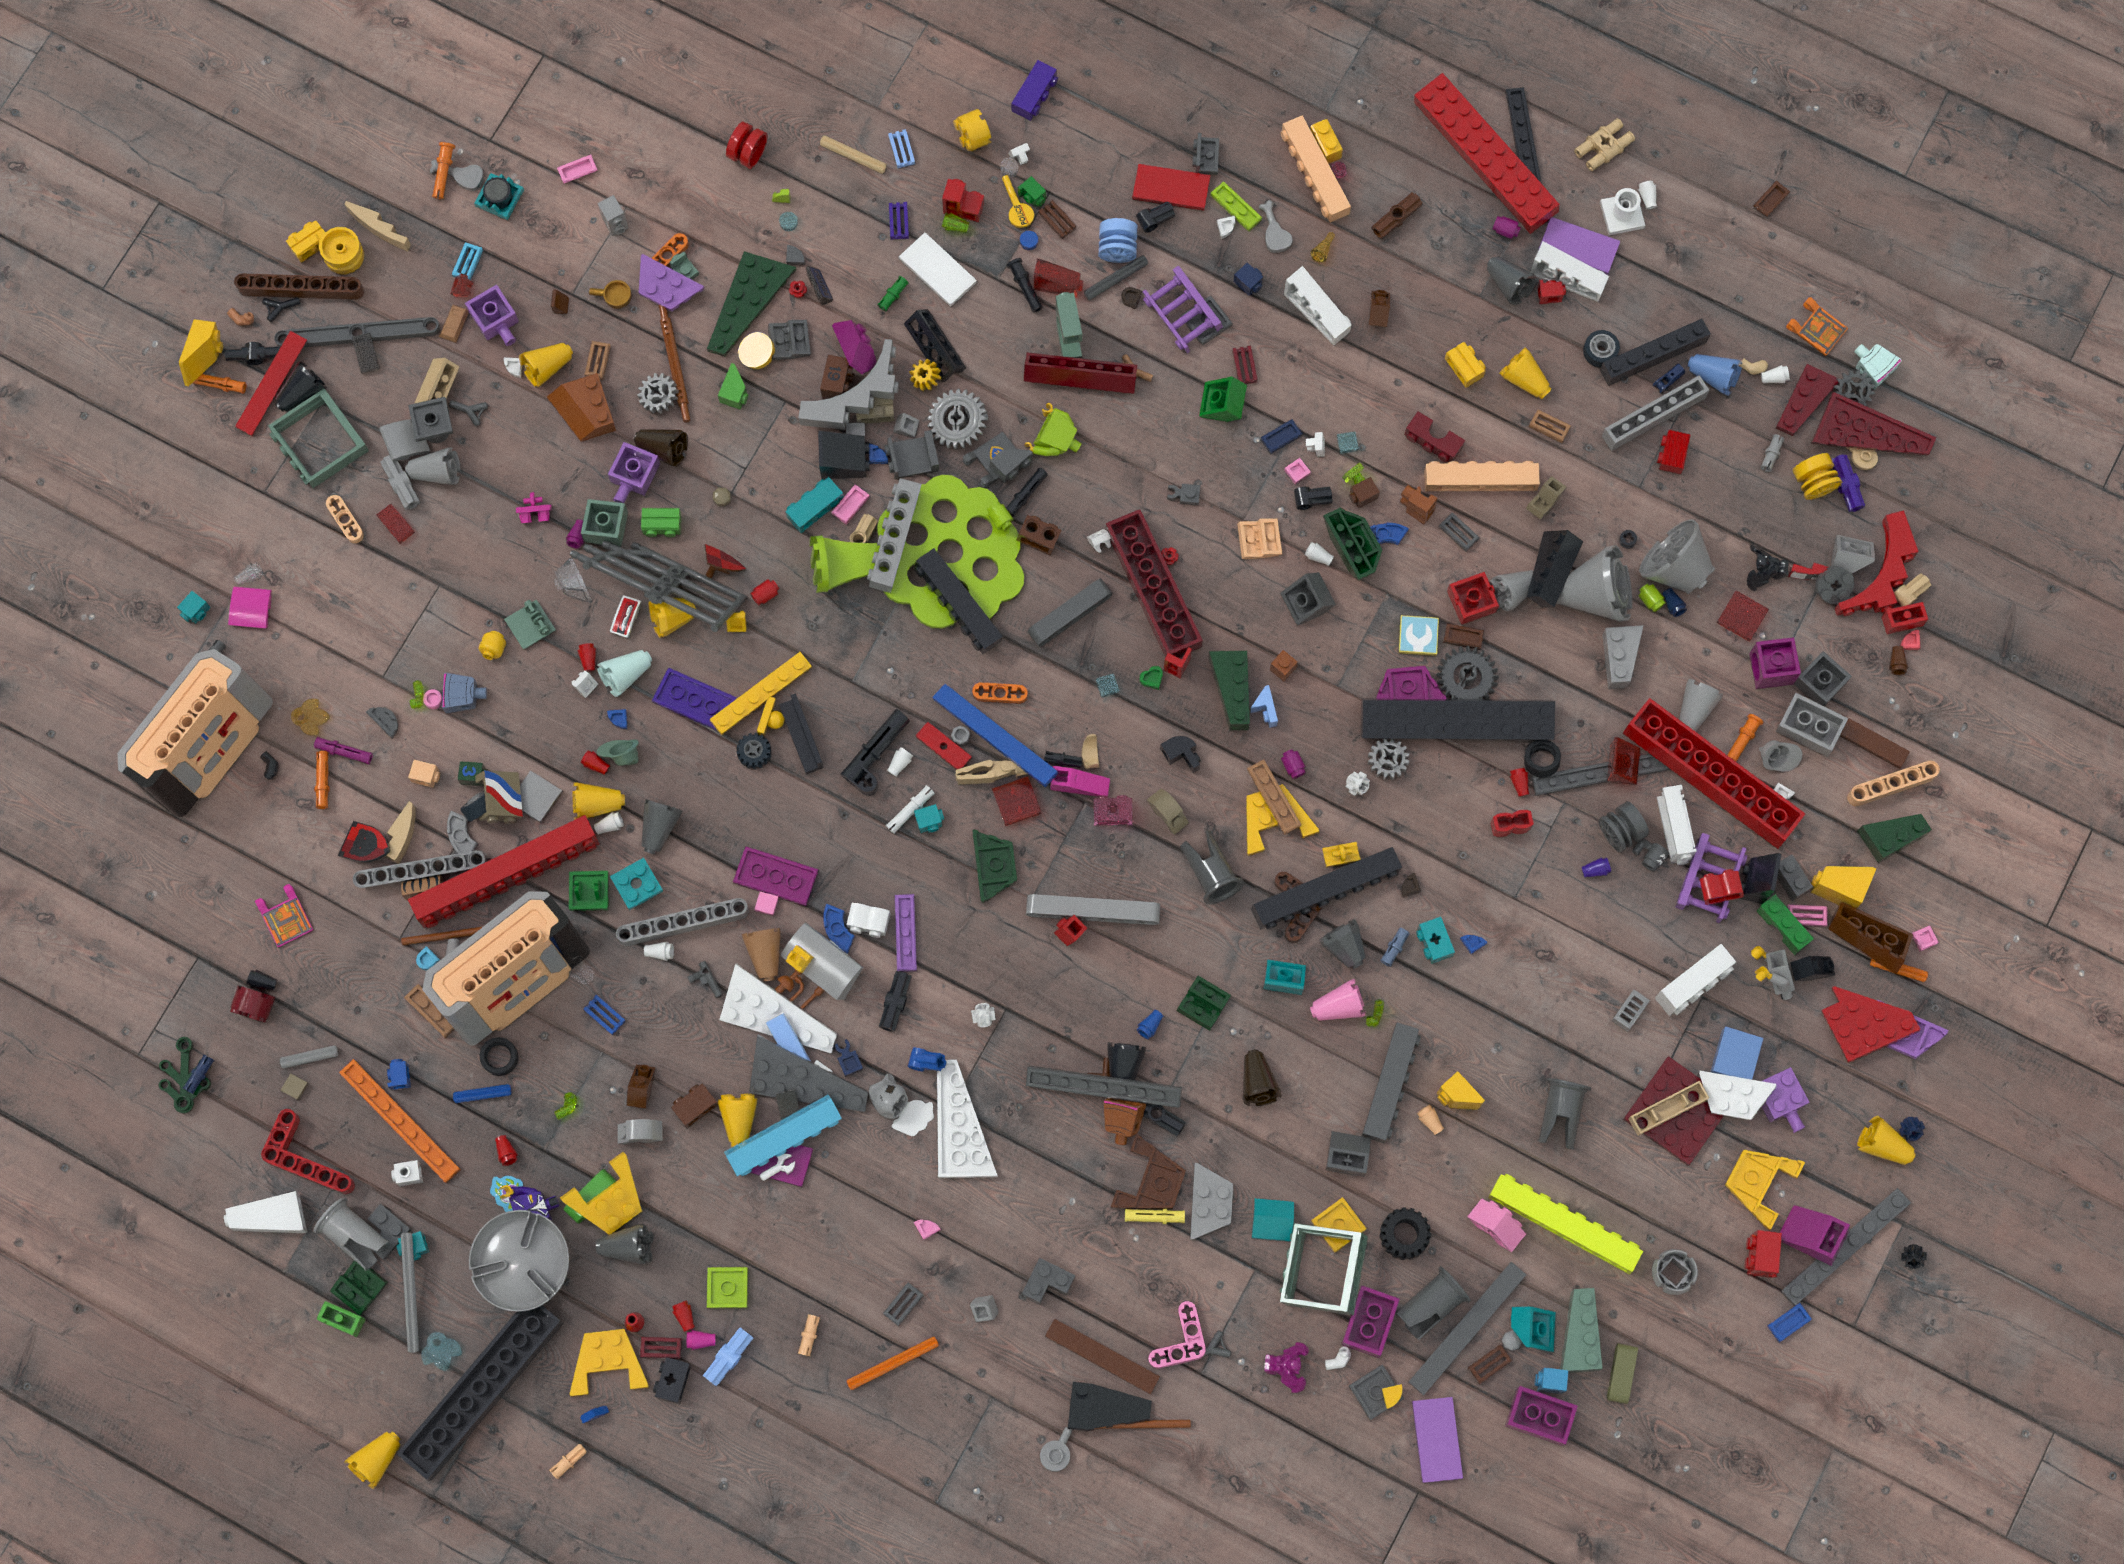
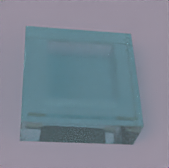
M1355 431L1337 434L1340 454L1359 450Z
M1114 673L1095 679L1101 698L1119 693L1120 690Z

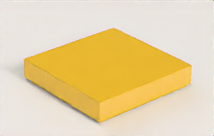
M1343 1197L1311 1220L1312 1224L1317 1227L1361 1233L1366 1230V1227ZM1323 1237L1334 1253L1352 1241Z

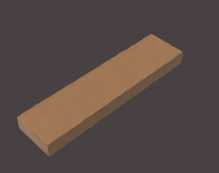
M1263 759L1248 767V773L1283 834L1286 835L1301 827L1302 824L1265 760Z

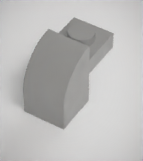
M635 1119L618 1124V1144L663 1141L662 1121Z

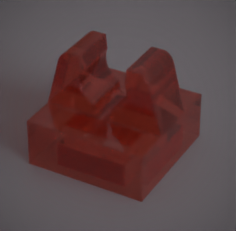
M461 273L455 277L450 294L456 297H468L471 292L467 291L465 286L472 287L474 283L468 279L467 275Z

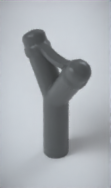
M451 400L449 407L467 413L472 423L478 427L481 424V414L485 409H488V404L482 402L467 406ZM480 411L478 417L474 412Z
M1218 1330L1214 1334L1211 1342L1206 1347L1204 1357L1209 1354L1228 1358L1231 1356V1351L1227 1350L1223 1344V1332ZM1219 1341H1221V1345L1224 1349L1216 1347ZM1200 1350L1196 1351L1195 1354L1199 1355Z

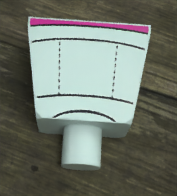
M1861 344L1854 351L1861 358L1856 365V369L1860 370V374L1866 372L1865 378H1872L1869 383L1875 384V387L1872 388L1873 390L1890 376L1902 362L1899 357L1879 344H1876L1870 351Z

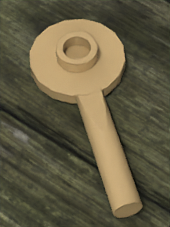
M1846 447L1852 452L1851 459L1853 464L1861 470H1870L1878 462L1875 450Z

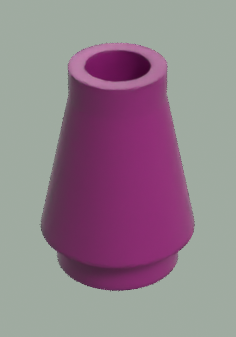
M576 520L566 536V544L571 548L579 549L584 544L581 535L583 520Z

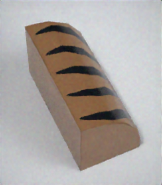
M442 875L402 881V896L407 901L409 898L443 883Z

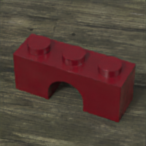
M1417 411L1406 427L1404 433L1406 438L1412 443L1421 445L1426 452L1436 454L1445 463L1454 461L1463 448L1465 440L1450 430L1445 437L1440 439L1434 438L1429 432L1432 428L1433 420Z

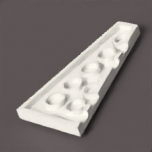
M735 964L720 1016L721 1021L773 1036L766 1022L784 1013L802 1045L828 1053L833 1052L837 1038L836 1032L814 1019L806 1011L794 1005L793 1002L764 984L740 965Z
M946 1060L945 1068L937 1071L938 1178L998 1177L957 1060Z

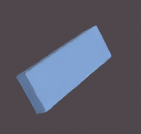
M784 1013L766 1022L778 1045L811 1061Z

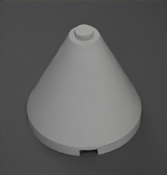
M1617 545L1608 546L1572 571L1556 604L1619 622L1629 620L1631 614H1627V610L1632 609V588L1627 565H1622L1619 559L1623 557L1620 548Z

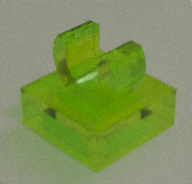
M1359 462L1347 471L1342 478L1346 483L1353 480L1357 484L1365 480L1361 474L1364 467Z

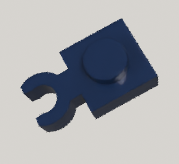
M846 1039L845 1049H840L839 1045L835 1044L836 1051L842 1054L837 1059L845 1077L863 1070L856 1051H849L850 1043Z

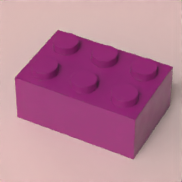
M1361 1286L1357 1295L1354 1315L1350 1316L1341 1345L1380 1358L1400 1299Z
M1519 1386L1516 1389L1505 1427L1560 1446H1565L1578 1406Z

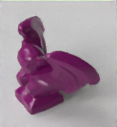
M1296 1342L1295 1346L1283 1350V1355L1267 1354L1265 1356L1264 1371L1269 1375H1280V1381L1292 1389L1291 1393L1302 1392L1306 1386V1379L1304 1377L1297 1378L1296 1374L1299 1375L1301 1369V1357L1299 1356H1307L1309 1352L1308 1346L1300 1342Z

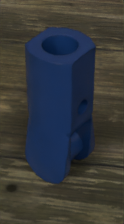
M1677 363L1667 373L1657 379L1653 386H1656L1660 390L1659 393L1662 394L1685 374V369Z

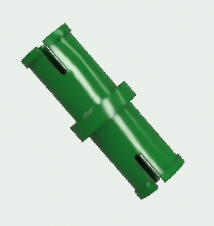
M899 276L892 287L886 290L887 293L877 304L878 307L887 312L893 302L900 298V293L909 282Z

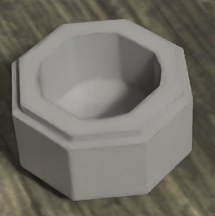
M958 726L953 729L951 737L955 744L962 746L968 743L970 733L966 727Z
M1513 1330L1505 1333L1501 1340L1503 1347L1509 1351L1519 1349L1522 1343Z

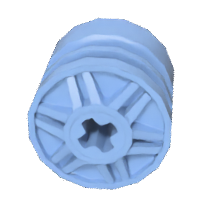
M1123 218L1102 221L1099 228L1098 256L1102 260L1112 263H1125L1134 260L1137 254V243L1135 241L1137 240L1138 225L1131 220Z

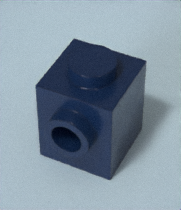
M1248 263L1234 274V283L1248 296L1253 292L1257 293L1263 286L1262 273Z

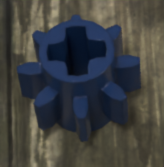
M1907 1117L1900 1122L1902 1127L1899 1129L1900 1134L1905 1136L1907 1141H1916L1924 1135L1923 1129H1925L1923 1121H1919L1918 1117Z

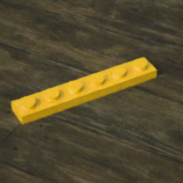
M801 652L797 653L710 718V722L723 735L763 705L769 696H775L811 669V664Z

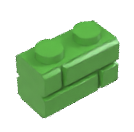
M642 508V533L646 534L647 537H657V534L665 535L666 537L681 535L680 508Z
M326 1301L316 1319L354 1337L359 1335L365 1322V1318Z

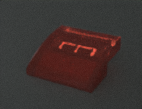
M1028 776L992 788L1005 826L1042 814Z

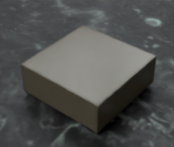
M290 1073L280 1091L299 1101L309 1083Z

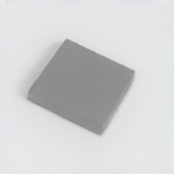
M530 771L520 785L522 812L542 823L563 791Z

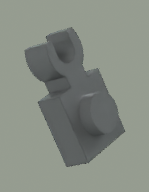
M1182 484L1181 489L1175 485H1168V490L1175 492L1173 495H1167L1168 500L1173 501L1180 498V504L1199 505L1200 485Z

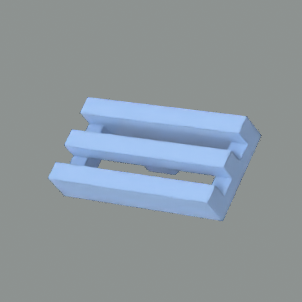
M906 129L902 130V132L896 131L895 134L888 133L897 168L914 165L915 160ZM903 136L910 157V161H907L903 144L901 141V137ZM895 138H897L903 163H900L894 142Z

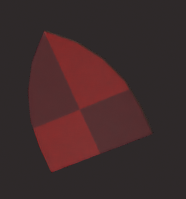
M707 544L704 545L706 561L710 565L705 574L708 578H712L716 570L729 575L731 571H743L746 569L739 561L727 553Z

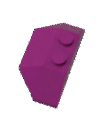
M852 320L834 323L832 325L849 365L861 374L870 372L877 361L870 343L871 339L866 335V328Z

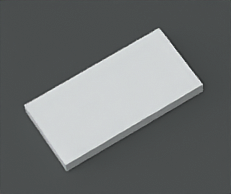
M926 233L920 236L899 256V259L950 307L977 283L973 276Z

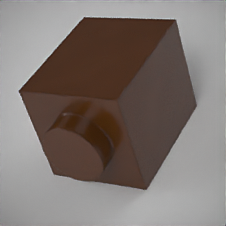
M1369 477L1351 486L1349 498L1353 504L1361 508L1377 500L1380 492L1372 478Z

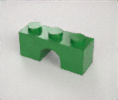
M1776 894L1757 909V913L1768 925L1772 924L1780 931L1783 936L1782 942L1794 956L1814 939Z

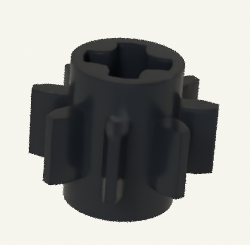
M1915 1244L1904 1247V1253H1901V1261H1905V1267L1911 1269L1924 1266V1261L1927 1260V1252H1923V1247Z

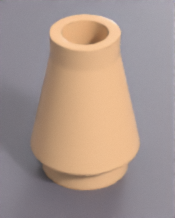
M1430 1104L1417 1113L1418 1119L1434 1135L1444 1129L1435 1108H1432Z

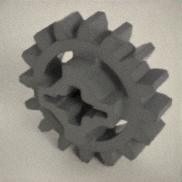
M1857 369L1855 374H1853L1852 370H1848V375L1841 373L1843 378H1837L1836 380L1839 384L1833 385L1837 389L1835 393L1846 398L1853 397L1858 403L1867 406L1865 401H1872L1869 396L1875 394V392L1871 391L1875 384L1869 383L1872 378H1865L1867 373L1863 372L1860 375V370ZM1858 377L1862 380L1854 382L1851 378ZM1845 383V391L1842 392V386ZM1851 385L1858 387L1856 389L1857 395L1850 393L1852 391ZM1866 387V393L1863 396V389Z

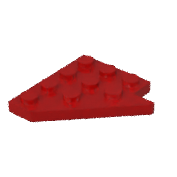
M1836 986L1832 987V991L1838 1003L1821 1010L1848 1063L1920 1031V1027L1912 1012Z

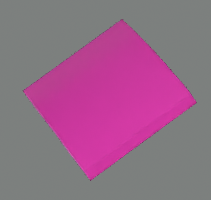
M234 586L230 602L228 625L268 628V612L271 609L272 590Z

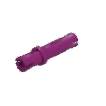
M317 737L314 742L315 749L330 752V755H340L368 765L373 757L371 752L340 744L336 740L330 741Z

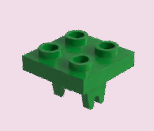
M608 871L569 872V911L609 909Z

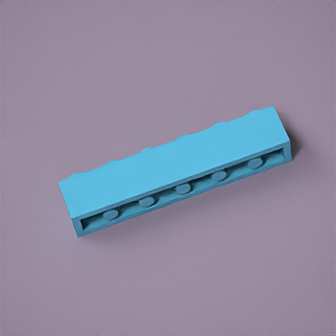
M826 1095L726 1150L724 1153L737 1176H744L750 1173L753 1167L757 1165L763 1166L768 1163L771 1157L783 1155L786 1153V1149L791 1146L797 1147L801 1145L804 1139L809 1136L815 1137L819 1135L821 1130L827 1126L831 1128L839 1123L838 1120L842 1118L831 1097Z

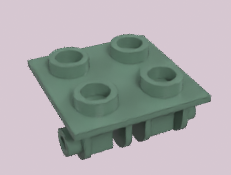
M527 600L524 603L525 607L504 619L523 650L556 631L537 600L533 602Z

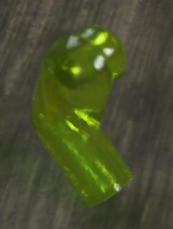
M1375 1000L1373 1016L1366 1017L1367 1026L1376 1027L1379 1025L1384 1011L1383 1000Z
M572 1092L564 1095L563 1107L554 1111L558 1120L575 1111L577 1097Z

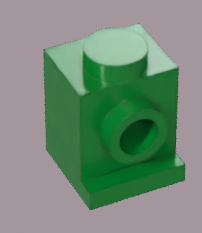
M1031 176L1018 187V196L1020 198L1023 196L1028 204H1032L1036 208L1045 203L1046 190Z

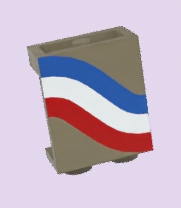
M484 770L475 776L476 783L484 784L486 813L480 816L479 820L487 821V823L502 821L504 824H514L516 820L523 817L518 772Z

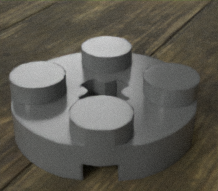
M1830 566L1826 568L1828 570L1818 575L1815 589L1825 602L1838 604L1850 598L1854 589V577L1845 568ZM1835 581L1839 584L1836 589L1831 587V584H1834Z

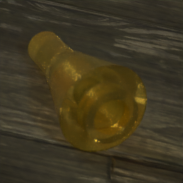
M1329 232L1326 238L1310 251L1314 261L1325 262L1327 260L1330 243L1335 237L1333 232Z

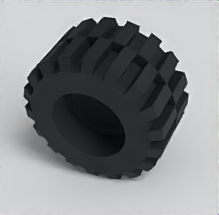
M1403 1207L1400 1210H1394L1383 1221L1379 1237L1382 1240V1247H1385L1388 1254L1391 1253L1392 1257H1398L1400 1260H1411L1414 1257H1418L1428 1246L1431 1238V1227L1427 1223V1218L1421 1216L1422 1213L1420 1211L1417 1213L1413 1208L1406 1209V1207ZM1400 1223L1412 1225L1417 1233L1415 1242L1410 1245L1399 1243L1394 1236L1395 1227Z

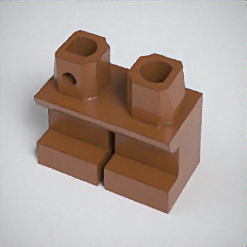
M1407 485L1401 493L1400 503L1407 507L1406 513L1425 525L1435 512L1437 497L1431 494L1427 498L1421 494L1420 486L1415 490Z

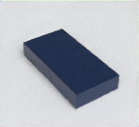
M1293 419L1262 436L1260 440L1268 452L1272 454L1301 437L1302 433Z

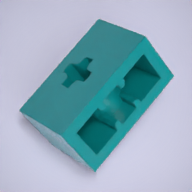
M1441 917L1419 924L1416 934L1420 942L1423 941L1425 946L1423 949L1424 955L1427 960L1430 959L1431 964L1454 956L1455 950ZM1432 937L1434 938V940H1438L1437 945L1435 944V942H1430Z

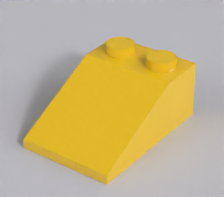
M193 320L179 360L185 386H190L217 361L219 353L223 351V342L220 340V331L217 329L216 322Z

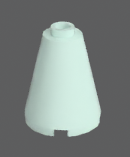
M639 650L603 661L597 665L599 666L597 670L603 684L606 687L610 686L612 689L610 693L618 697L651 666L652 658L647 651Z

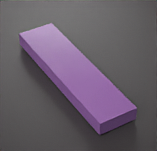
M914 894L895 895L897 971H917Z

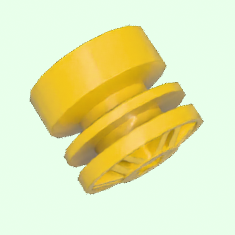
M1828 453L1810 457L1793 468L1797 482H1805L1801 486V491L1804 492L1806 500L1823 497L1842 485L1841 478L1837 477L1838 472L1836 470L1830 471L1834 467V463Z

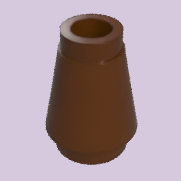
M1902 646L1892 647L1889 670H1891L1893 675H1904L1909 668L1904 648Z

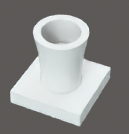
M1624 188L1619 190L1615 197L1600 200L1609 235L1645 228L1640 208L1641 199L1635 190Z

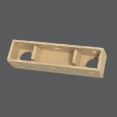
M1698 1081L1630 1116L1629 1121L1639 1136L1707 1101L1709 1096L1701 1082ZM1696 1091L1699 1094L1698 1101L1691 1102L1688 1099V1093ZM1640 1117L1645 1118L1648 1122L1647 1127L1644 1129L1639 1128L1636 1120Z

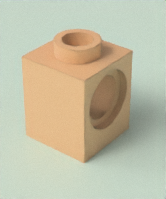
M414 760L408 778L412 783L434 788L435 783H438L440 779V772L434 764Z

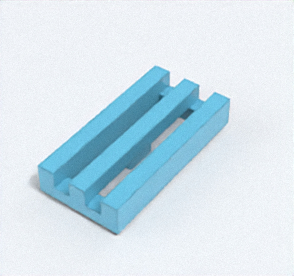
M465 242L452 272V277H458L461 280L465 279L467 282H470L482 255L483 248ZM470 248L471 250H470V253H469V255H468V257H467V259H466V261H465L464 267H463L461 273H458L459 270H460V268H461V265H462V263H463V261H464V258H465V256H466V253H467L468 249ZM475 251H476V254H475L474 259H473V261H472V263H471V266H470V268H469V270H468V273H467V275H465L466 272H467V269H468V267H469V265H470V262H471V260H472V258H473V255H474V253H475Z

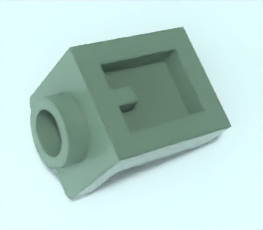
M685 252L672 257L670 261L672 270L691 280L699 275L698 270L689 261Z

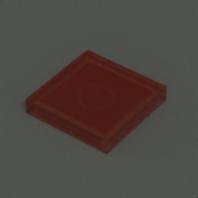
M1736 590L1717 623L1750 642L1769 609Z

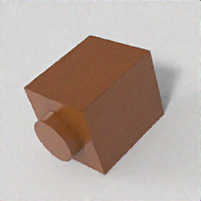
M1282 650L1271 663L1270 671L1285 682L1297 668L1298 662Z

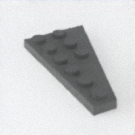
M757 1035L749 1093L813 1103L829 1095L835 1107L866 1111L869 1091L836 1076V1074L821 1068L819 1065L794 1052L782 1048L780 1045L765 1039V1037Z

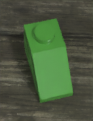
M731 363L719 391L718 399L722 404L741 409L742 404L745 405L747 402L748 394L735 364Z

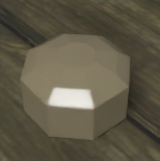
M718 487L713 492V502L717 506H726L731 502V493L726 488Z

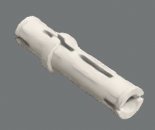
M926 785L916 797L913 796L910 799L911 801L885 825L890 829L895 824L890 830L893 834L914 814L915 810L923 808V804L935 794L931 790L925 795L930 787Z

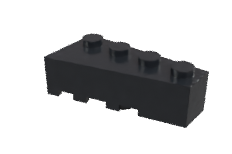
M1569 530L1544 531L1527 594L1529 599L1542 608L1555 607L1583 544L1580 538Z

